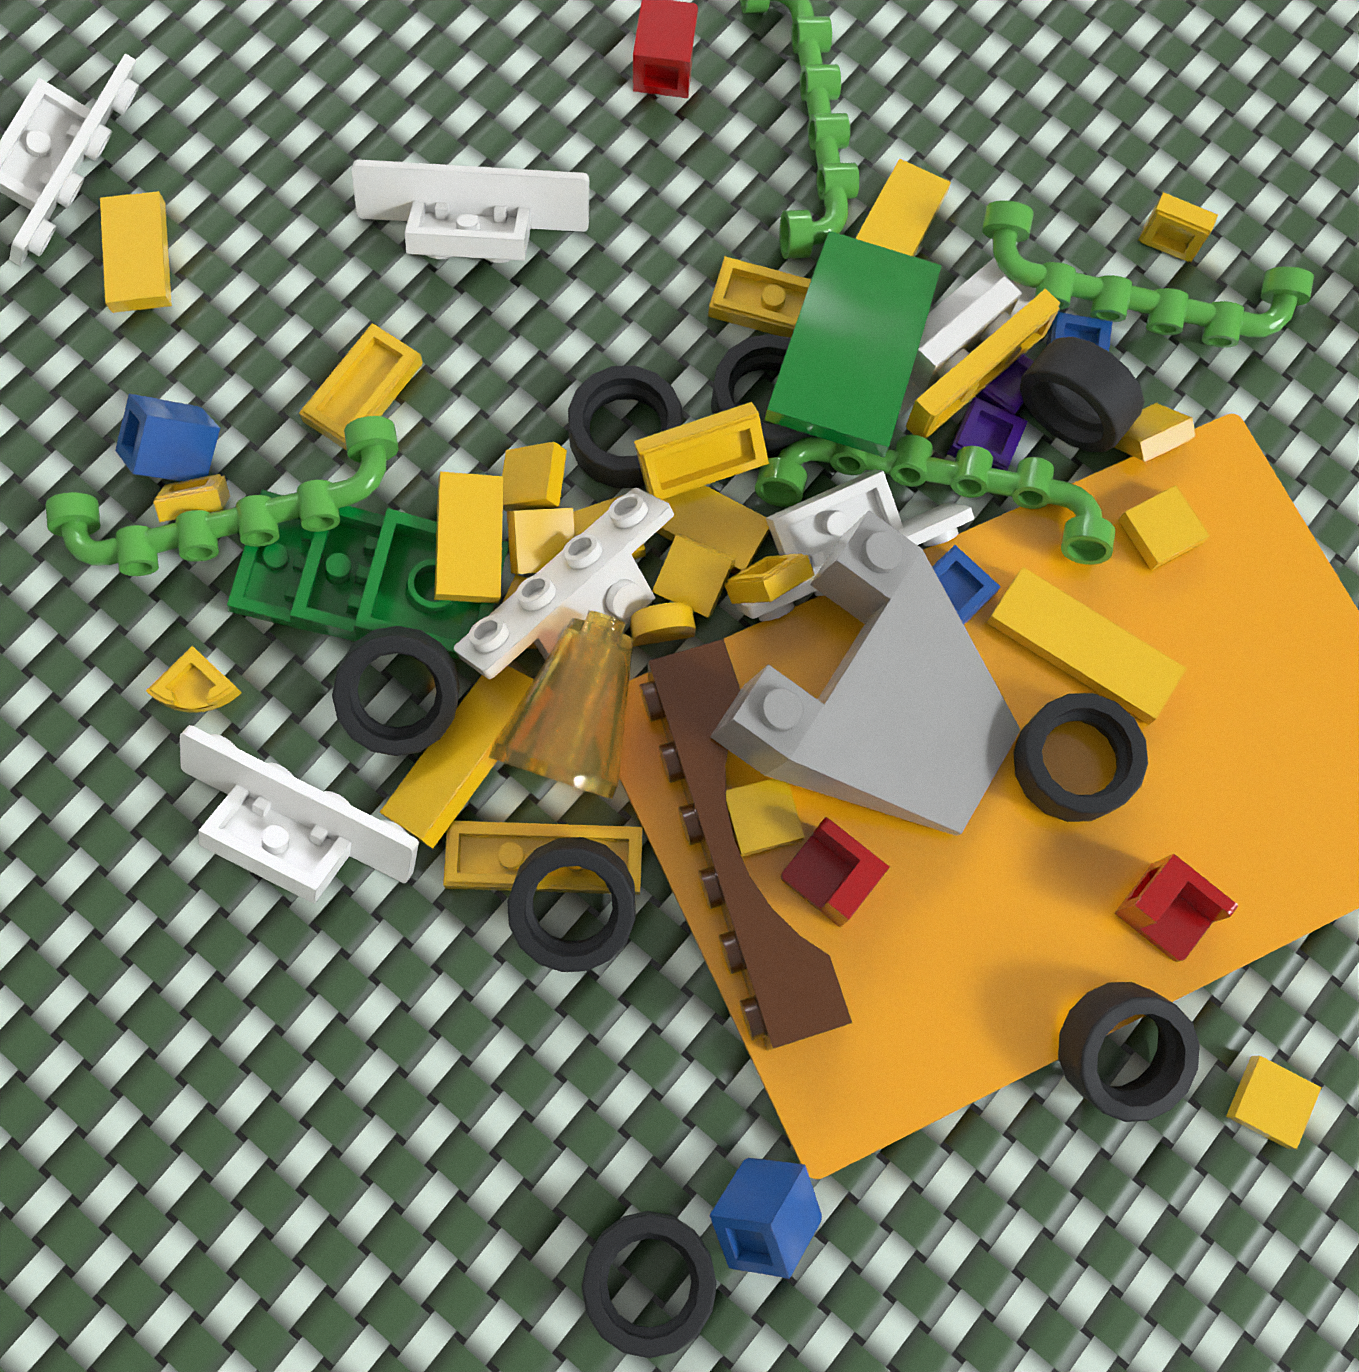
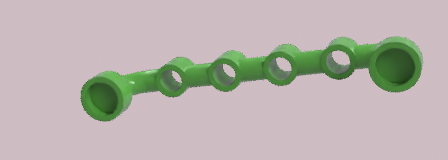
M740 0V7L743 13H766L770 1L784 4L791 13L792 49L799 56L801 68L800 95L802 101L807 102L809 113L808 141L811 150H815L818 165L817 192L819 199L824 200L825 215L820 220L812 221L809 210L783 211L780 218L779 239L784 259L809 258L813 246L825 243L829 231L840 234L848 218L847 199H855L859 191V170L857 164L841 163L838 149H846L849 144V117L847 113H832L830 100H838L840 96V68L838 64H823L821 53H827L831 48V19L829 16L814 17L810 0Z
M1005 200L994 201L986 206L982 233L986 237L993 239V255L999 269L1010 280L1023 286L1036 288L1035 297L1046 289L1060 302V309L1068 308L1071 297L1092 301L1090 316L1095 319L1121 322L1126 319L1128 310L1148 314L1146 329L1161 335L1181 333L1184 323L1204 327L1203 343L1213 347L1228 348L1238 345L1240 335L1246 337H1266L1279 332L1291 320L1295 307L1310 301L1314 275L1308 270L1297 267H1275L1265 272L1261 299L1271 304L1267 312L1255 314L1244 311L1242 305L1234 302L1218 301L1207 303L1190 299L1186 292L1177 289L1162 288L1151 290L1133 286L1131 280L1121 276L1106 275L1094 277L1077 273L1074 267L1065 263H1033L1025 260L1019 254L1016 247L1017 242L1025 241L1030 236L1033 210L1025 204Z
M367 416L355 419L346 425L344 434L348 457L355 462L361 463V465L352 477L343 481L332 483L327 480H311L300 484L295 493L275 498L265 495H251L238 500L235 508L215 513L203 510L187 511L178 515L175 523L155 528L141 525L127 526L119 529L116 532L115 538L103 541H95L89 536L97 532L101 527L98 500L85 493H62L46 501L47 528L52 534L63 537L65 547L77 560L93 566L118 563L119 571L128 576H145L156 572L159 569L158 553L179 548V556L184 560H210L219 554L217 538L237 533L240 535V541L245 545L255 547L270 545L279 539L278 523L300 518L302 528L308 531L330 530L340 523L338 508L352 505L367 498L379 487L386 472V461L394 457L399 450L395 424L385 417Z
M906 435L898 439L896 449H888L884 458L820 437H806L786 446L777 457L769 458V464L760 467L755 483V492L763 501L775 506L790 507L802 500L808 477L806 470L801 466L805 462L821 461L831 463V466L836 471L845 475H859L865 470L872 471L876 469L884 471L885 474H890L895 482L904 486H919L928 481L951 485L955 493L969 498L980 497L988 492L1012 497L1017 505L1027 509H1039L1047 504L1068 508L1076 517L1069 519L1065 523L1061 544L1063 555L1076 563L1094 565L1109 560L1113 553L1115 527L1111 522L1102 518V510L1095 498L1080 486L1053 479L1054 466L1049 461L1039 457L1022 459L1017 465L1016 472L992 468V454L978 446L961 448L957 452L955 461L931 457L932 444L926 438L918 435Z

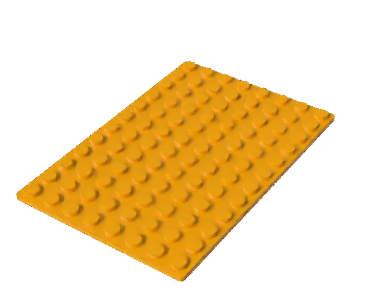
M1227 414L1194 429L1195 437L1191 438L1190 441L1146 462L1132 456L1072 483L1082 487L1095 498L1102 510V518L1111 522L1115 527L1113 553L1111 558L1103 563L1094 565L1080 564L1069 560L1063 555L1061 544L1064 526L1069 519L1076 516L1070 509L1052 504H1047L1039 509H1027L1020 506L959 533L955 538L947 542L923 549L931 566H933L956 545L1001 586L998 592L964 627L1021 730L1048 702L1064 695L1094 693L1102 696L986 623L1022 567L1033 572L1187 669L1155 721L1148 725L1129 713L1135 718L1146 739L1148 766L1142 786L1126 804L1093 821L1066 822L1045 814L1025 796L1015 776L1013 752L1019 734L962 834L957 836L789 783L805 838L801 842L744 856L742 859L750 877L772 909L801 937L830 955L852 1020L851 1024L769 1051L766 1050L763 1037L751 1040L740 1007V1000L749 998L748 990L741 971L733 974L729 972L719 941L720 934L729 932L721 906L709 908L699 878L698 870L708 868L700 843L689 845L681 823L678 807L688 804L680 780L669 783L661 760L659 745L668 743L661 719L653 722L649 721L641 697L639 685L649 682L648 672L590 699L588 712L643 827L645 835L799 1163L806 1165L810 1178L822 1179L1058 1060L1059 1033L1068 1012L1091 990L1112 982H1133L1153 990L1169 1001L1174 1002L1359 908V610L1240 416ZM1176 485L1210 537L1201 545L1151 571L1118 519L1125 511ZM824 595L794 607L791 612L769 621H762L724 638V642L740 689L769 664L818 699L865 624ZM1070 721L1055 727L1046 737L1042 749L1043 762L1051 778L1064 790L1076 795H1092L1105 789L1113 780L1117 768L1115 753L1108 739L1095 727L1080 721ZM728 750L726 790L772 779L771 777L764 776ZM825 817L832 820L890 866L853 916L841 927L781 880L783 870ZM1172 854L1177 855L1238 905L1230 918L1213 922L1187 958L1179 962L1170 959L1115 914V911L1151 864ZM1138 1014L1119 1022L1108 1034L1146 1015Z

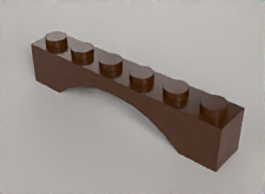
M724 639L648 661L649 682L639 685L641 697L649 721L653 722L661 719L668 743L659 745L661 760L669 783L680 780L688 804L678 807L681 823L689 845L700 843L708 868L698 870L699 878L709 908L721 906L729 932L720 934L719 941L729 972L733 974L741 971L748 990L749 998L740 1000V1007L751 1040L763 1037L766 1050L769 1051L851 1024L852 1020L830 955L801 937L772 909L750 877L734 841L726 805V760L728 749L710 737L741 690Z

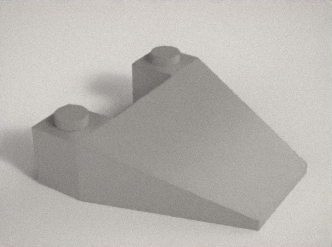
M869 510L841 536L810 583L816 590L865 624L819 698L816 699L768 664L744 684L710 737L764 776L957 836L962 834L1021 729L923 549Z

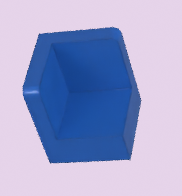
M129 393L115 451L132 474L176 481L206 477L209 474L220 427L199 406Z
M747 1158L742 1162L709 1215L729 1269L788 1279L792 1276L822 1219V1213L805 1164Z

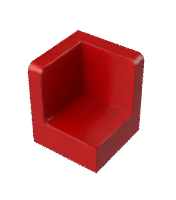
M641 0L633 50L634 92L688 98L691 83L693 44L698 17L697 4L674 0Z
M825 817L783 870L781 880L841 927L853 916L890 866L832 820Z
M1172 854L1151 864L1115 911V914L1170 959L1179 962L1187 958L1213 922L1230 918L1238 905L1177 855Z

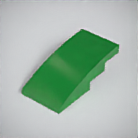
M829 231L767 408L765 421L884 458L898 419L942 265Z
M261 490L260 494L271 498L283 496L266 490ZM353 506L338 508L340 516L339 525L333 529L319 532L308 531L302 528L300 518L278 523L279 539L276 542L258 547L245 545L228 599V612L352 641H357L371 631L381 628L403 626L418 629L442 643L451 658L460 659L454 651V646L469 633L475 623L489 616L493 610L494 603L434 600L437 522L387 508L385 515ZM502 540L501 574L509 547V542Z

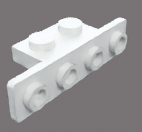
M126 53L92 110L41 78H38L1 138L0 192L31 210L12 242L9 260L21 266L29 252L39 257L41 256L56 229V225L48 221L58 203L67 209L70 207L84 181V177L77 174L86 156L96 162L112 134V131L104 126L114 110L124 115L139 88V84L131 80L137 60Z
M355 160L351 169L357 216L361 219L408 221L405 229L406 254L427 255L433 259H448L451 257L485 258L495 263H503L510 260L525 261L530 229L584 232L589 226V176L586 173L376 160Z
M993 258L929 312L898 419L913 407L918 397L1034 299L1036 288L1023 286L1010 280L999 269L995 258Z
M874 469L766 517L779 555L800 553L808 555L815 575L772 602L735 604L739 612L752 619L758 617L760 621H769L791 612L794 609L793 601L813 592L815 596H824L812 587L810 583L841 536L869 510L916 545L923 543V546H935L955 538L959 534L957 527L975 519L971 506L947 502L901 522L884 471Z
M633 488L627 494L616 499L608 511L583 533L572 538L565 545L564 549L540 571L524 580L517 588V591L489 616L475 623L469 633L454 646V651L469 666L487 679H492L534 642L551 670L566 680L628 624L633 613L645 608L655 599L652 590L631 554L674 516L669 503L639 488Z
M191 725L180 734V763L182 771L228 794L199 829V845L313 904L317 902L349 856L402 883H406L413 874L419 842L400 825L388 820H379L351 806L342 796L330 791L323 792L295 778L283 766L271 762L265 763L239 750L230 740L221 735L208 734Z

